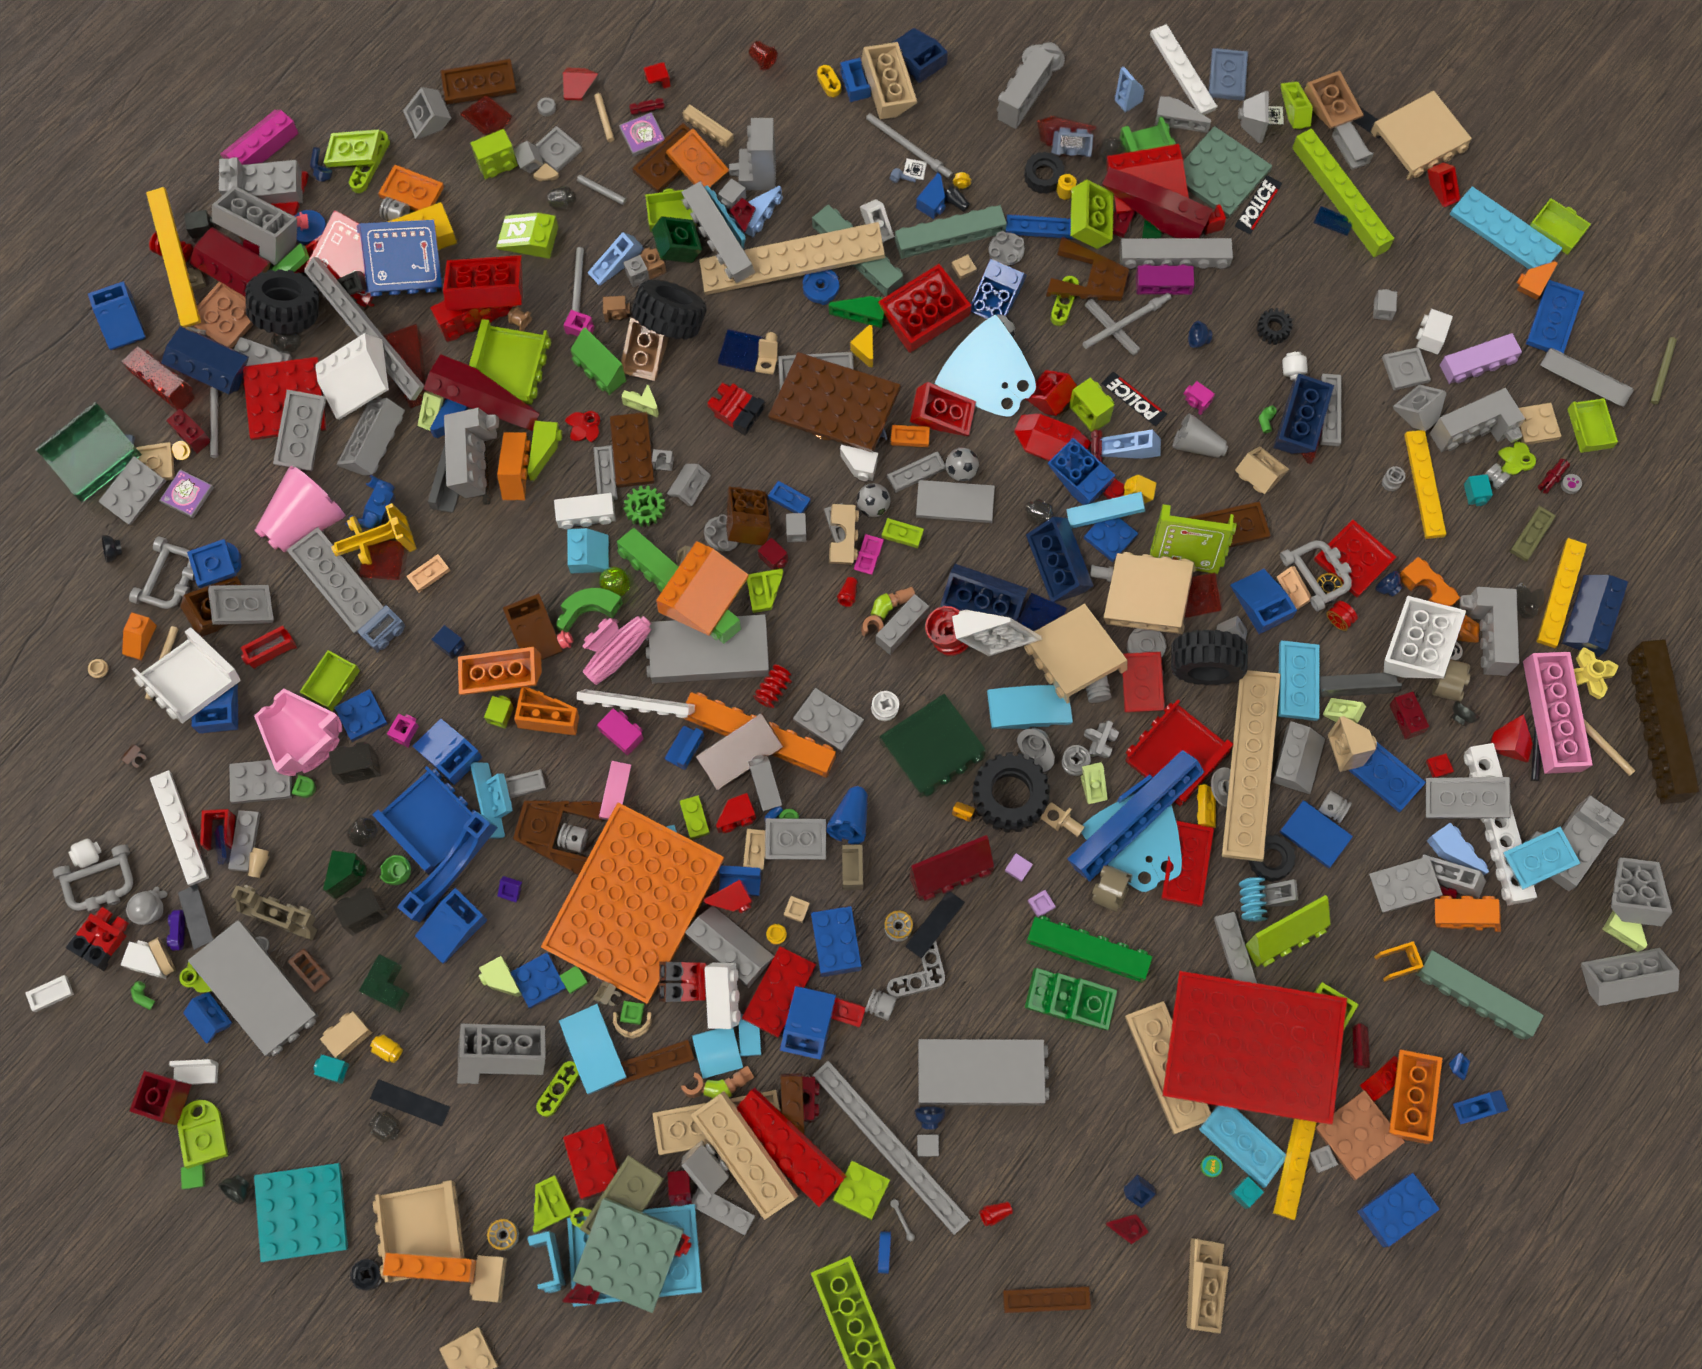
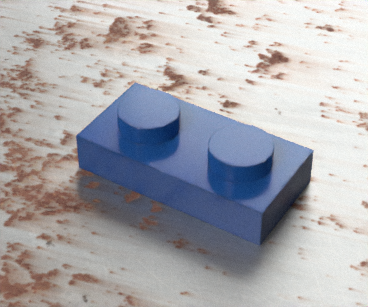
M780 481L776 483L768 495V499L793 513H804L811 502L809 497Z

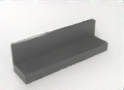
M444 444L428 503L431 509L453 513L459 494L448 488L446 484Z
M1388 673L1319 676V698L1397 693L1402 687V683L1397 682V676Z

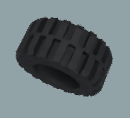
M278 269L277 271L267 270L266 273L261 272L254 276L246 285V315L257 328L265 329L268 333L275 332L278 335L287 333V335H291L294 332L300 333L304 329H309L317 321L319 315V291L310 278L304 277L303 274L299 272L294 273L291 270L283 271V269Z
M647 280L641 283L632 306L634 319L640 325L659 335L662 334L665 337L682 338L684 340L698 335L707 311L704 300L693 291L678 286V284L660 280Z
M1195 630L1190 633L1186 632L1183 635L1177 636L1172 642V673L1179 680L1197 685H1221L1237 682L1245 676L1248 670V645L1244 638L1239 637L1235 633L1231 634L1228 631Z
M1007 752L1006 756L1001 754L995 755L993 760H987L985 765L980 767L975 777L972 795L973 804L977 808L976 812L979 816L982 815L983 821L986 824L991 823L993 825L992 828L996 830L1003 828L1004 832H1010V830L1014 829L1015 832H1020L1024 827L1028 829L1032 827L1034 822L1037 823L1047 807L1050 797V785L1047 783V774H1043V768L1040 764L1037 766L1034 764V759L1031 757L1028 760L1023 758L1024 754L1018 753V756H1013V752ZM1004 777L1020 779L1029 788L1030 797L1028 802L1019 808L1003 807L992 795L994 783Z

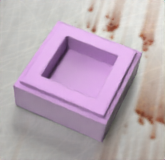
M1015 854L1006 867L1005 872L1022 882L1033 864Z
M1046 890L1027 901L1038 918L1056 908Z

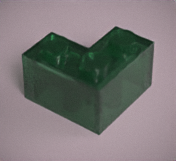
M379 954L362 983L359 992L399 1013L410 995L405 990L393 985L402 967L398 963Z

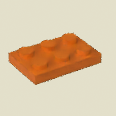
M691 129L666 151V154L693 184L701 181L703 186L708 185L710 188L729 171L726 165L694 129Z
M394 165L378 194L380 198H393L408 204L411 210L418 211L435 205L444 185L442 182Z

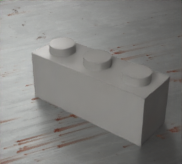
M914 594L878 632L876 644L891 655L929 614V605Z

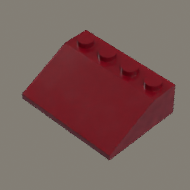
M982 836L911 865L910 881L918 900L924 899L926 902L936 897L935 894L940 892L946 894L953 891L957 885L966 886L973 882L972 879L979 876L980 879L990 876L994 869V863L988 836Z

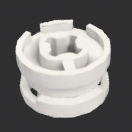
M889 691L877 693L873 698L871 706L874 717L881 721H890L895 718L899 709V699L897 696Z

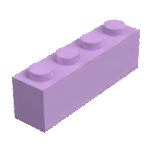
M1511 333L1445 356L1440 363V367L1449 384L1454 382L1460 383L1468 377H1478L1485 371H1495L1502 365L1516 363L1522 351L1514 335Z

